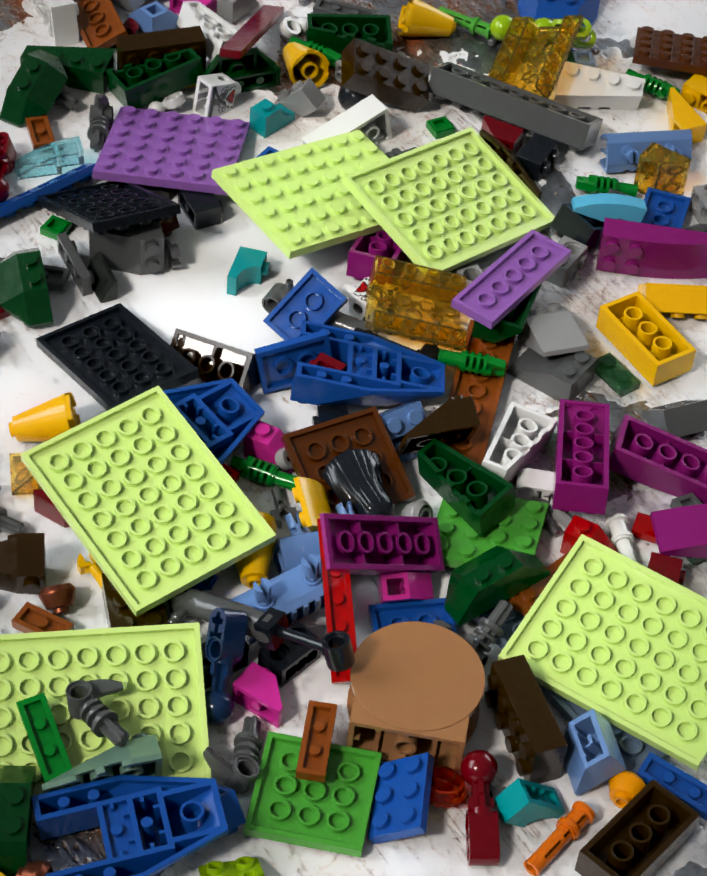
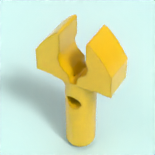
M80 553L77 559L78 572L80 575L85 573L92 574L102 589L103 571L90 553L89 557L93 564L86 562Z

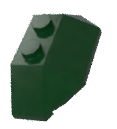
M254 47L241 59L224 58L219 56V54L216 55L203 75L223 73L232 80L237 81L241 85V93L280 85L281 68L258 47Z
M40 49L27 54L7 88L0 120L21 128L25 126V118L44 116L50 113L68 81L67 74L59 57Z
M39 248L14 251L0 262V306L10 315L24 322V325L28 328L54 325L48 286Z
M496 545L451 571L444 609L460 627L497 606L500 600L506 601L550 576V570L536 555Z
M5 765L0 769V872L5 876H16L18 869L24 867L29 860L33 810L31 796H34L36 766Z

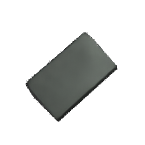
M96 252L87 267V270H91L95 282L92 284V289L100 303L116 300L118 297L117 280L102 253Z

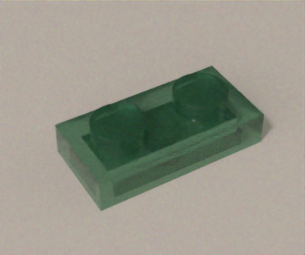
M611 353L597 358L595 373L620 397L639 389L641 381Z

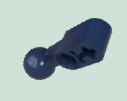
M215 608L210 615L205 646L206 657L211 662L210 675L212 676L211 690L205 692L207 723L210 725L218 726L225 724L234 713L235 705L233 698L227 692L228 679L233 673V666L240 662L244 653L248 618L243 610Z

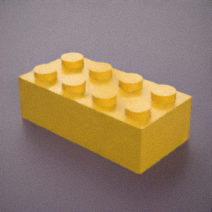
M639 291L600 306L596 328L652 386L691 371L696 349Z

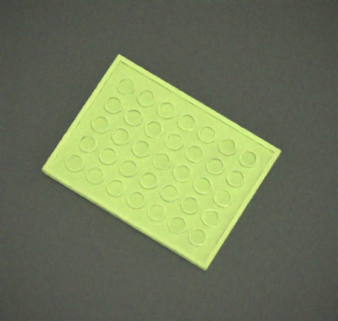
M472 127L348 174L342 180L345 187L429 281L519 241L532 229L540 232L551 227L550 225L555 218L549 209Z
M360 130L212 170V179L288 259L384 230L342 183L344 176L389 159Z
M159 385L21 453L22 462L136 617L276 541V533Z
M581 534L498 655V661L524 655L538 684L587 711L594 709L612 725L697 771L707 755V598Z
M199 622L0 635V769L5 765L36 766L34 795L42 794L41 785L44 784V780L16 702L45 693L72 768L115 746L106 736L97 737L85 722L70 716L65 690L71 682L77 680L109 679L122 682L124 691L103 696L99 700L118 715V724L129 733V739L141 733H146L148 736L156 735L163 758L162 776L211 778V768L203 756V752L209 746Z

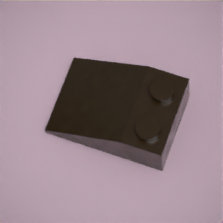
M457 395L449 398L447 402L406 433L396 450L398 456L416 453L434 438L447 446L469 442L481 425L473 397Z

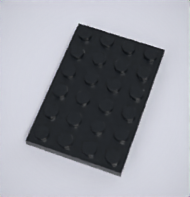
M106 181L38 196V204L55 213L57 216L65 218V220L73 222L75 225L83 227L84 230H88L94 235L106 234L107 230L114 228L116 230H125L130 228L129 225L132 224L147 225L151 223V220L155 219L169 220L173 218V215L181 214L180 204L132 183Z
M121 303L36 338L37 347L107 411L158 385L163 391L174 389L199 378L198 368Z

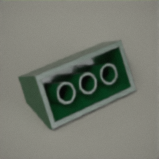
M542 284L492 329L474 320L472 337L497 343L522 333Z

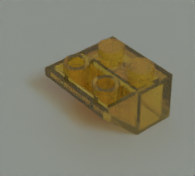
M652 142L640 154L634 184H638V192L644 195L648 187L683 195L692 160Z

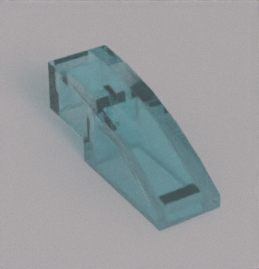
M80 137L66 138L46 144L16 160L14 170L17 180L62 174V167L84 164V150Z

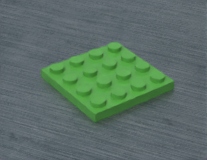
M515 498V507L486 534L480 537L443 499L437 518L444 566L457 568L496 545L536 555L549 503Z
M268 731L259 766L260 771L256 778L243 835L361 858L382 753L331 743L325 783L296 779L302 738Z

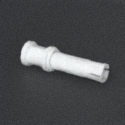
M622 513L611 515L606 519L605 525L611 532L612 544L618 550V553L638 563L632 545L634 543V535L629 531L627 515Z

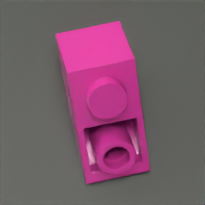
M399 572L380 574L377 578L380 604L434 599L431 573Z

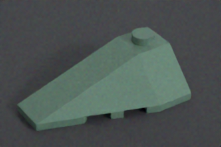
M146 733L132 736L125 746H114L42 784V793L118 775L162 776L163 758L156 735L148 736Z

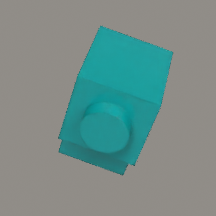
M267 99L260 101L250 108V129L263 138H267L295 120V113L280 103L275 105Z
M240 246L227 276V294L236 296L247 285L261 284L263 277L268 276L270 270V262H267V252Z
M517 778L494 798L499 809L498 814L500 818L507 824L523 828L536 820L545 818L558 819L566 812L555 788Z

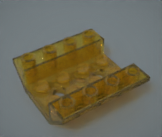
M583 15L564 16L561 26L538 27L531 17H513L488 76L549 98L584 20Z
M375 255L366 290L365 328L400 338L457 351H465L466 330L460 329V312L452 308L451 303L452 299L466 288V276ZM387 309H391L395 314L388 313ZM432 319L437 320L440 324L434 323Z

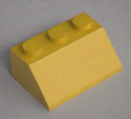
M643 283L638 285V291L660 314L671 313L670 318H685V314H694V319L707 320V286Z

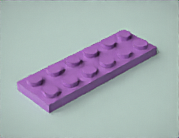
M532 229L452 299L451 307L492 329L570 258L572 250Z

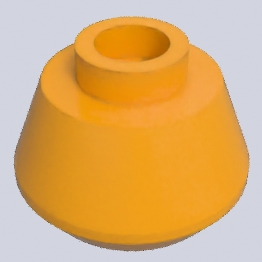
M622 771L609 779L610 799L615 806L623 809L646 784L637 774L630 771Z

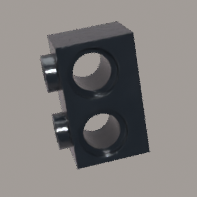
M299 621L290 627L292 630L319 638ZM285 640L276 651L261 647L258 651V665L268 668L275 674L278 686L282 688L319 659L321 651Z

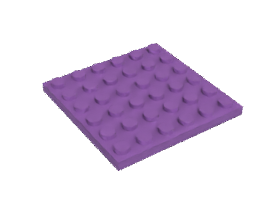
M121 107L92 170V179L228 195L212 179V170L239 162L250 130V122H244L241 119H222L218 116L203 117L198 114H179L176 111L162 112L152 108Z

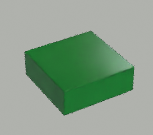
M446 116L426 121V128L435 139L455 133V127Z
M52 215L40 227V234L57 240V234L64 232L68 234L72 230V222Z

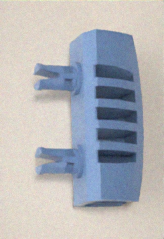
M691 129L608 133L600 136L601 140H607V148L600 149V151L606 154V158L600 159L601 167L605 173L624 172V170L634 172L636 169L645 171V169L655 170L656 168L666 170L669 167L671 169L690 168L692 160Z
M351 501L347 502L346 508L343 507L342 502L335 506L338 514H354ZM299 511L296 513L295 520L291 513L285 516L291 536L277 538L274 544L273 560L279 575L300 565L303 557L308 561L309 554L320 555L318 530L306 532L301 524Z
M309 554L308 561L303 557L300 565L270 580L261 578L260 585L254 581L252 589L230 600L265 612L269 607L286 612L290 625L325 607L320 555ZM250 637L249 644L251 645L258 640Z

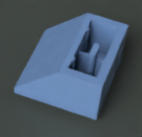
M421 401L407 402L379 413L395 450H397L406 433L426 418ZM417 452L398 457L401 463L417 457Z
M591 709L568 723L564 733V738L568 744L564 764L576 796L587 792L627 769L610 722L597 711Z

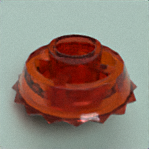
M433 767L429 804L434 805L436 808L444 807L447 810L451 807L458 808L460 804H466V799L470 797L462 775L448 767Z

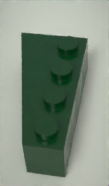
M307 14V42L315 41L338 53H342L343 49L354 38L389 51L393 49L390 15Z
M27 45L20 57V64H22L27 54L38 49L59 57L67 74L68 81L66 86L68 88L104 94L108 87L105 70L113 68L116 71V48Z
M192 48L164 54L163 59H145L144 64L136 66L129 63L123 65L124 69L114 71L113 68L105 70L111 93L124 107L133 106L138 109L185 87L196 84L198 76L204 74L202 59Z
M432 439L417 452L419 474L480 537L486 534L515 507V489L513 484L439 440Z

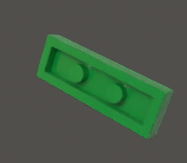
M45 693L16 702L44 783L72 769Z

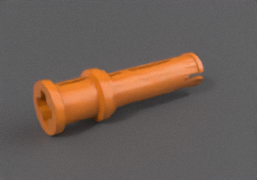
M582 801L574 802L572 810L565 817L559 818L554 832L524 861L523 865L528 873L533 876H539L540 872L569 841L577 840L580 837V831L587 824L595 821V813L586 803Z

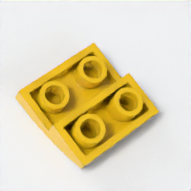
M295 477L293 479L296 487L292 488V493L296 503L300 502L302 512H299L303 528L307 527L310 532L318 530L317 519H320L319 514L331 513L325 488L316 480L306 477Z

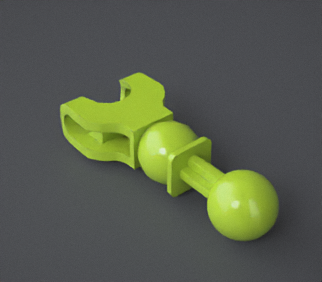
M499 15L490 24L491 35L498 41H508L514 35L528 36L530 42L535 40L537 43L546 44L553 41L554 44L588 49L593 47L597 40L590 22L585 18L568 17L553 19V21L545 17L538 18L536 21L534 18H530L529 24L515 23L510 16ZM589 36H591V39L588 42H582V40H585Z

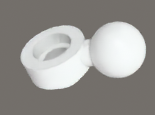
M291 17L284 18L279 24L281 34L290 39L299 33H306L307 18L302 17L297 21Z
M178 91L165 97L163 102H151L148 109L152 108L165 112L167 109L177 111L184 107L186 98L182 91Z

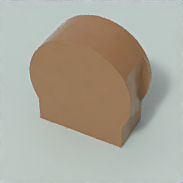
M409 621L394 623L378 629L359 645L354 654L355 663L350 669L351 685L347 697V714L349 719L347 746L382 753L381 761L384 762L429 752L434 758L433 771L459 775L464 747L472 738L477 727L480 710L479 704L485 688V672L478 654L461 636L436 624Z

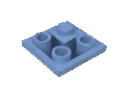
M154 1L127 15V19H134L138 23L139 29L144 33L179 27L176 24L179 15L160 1Z

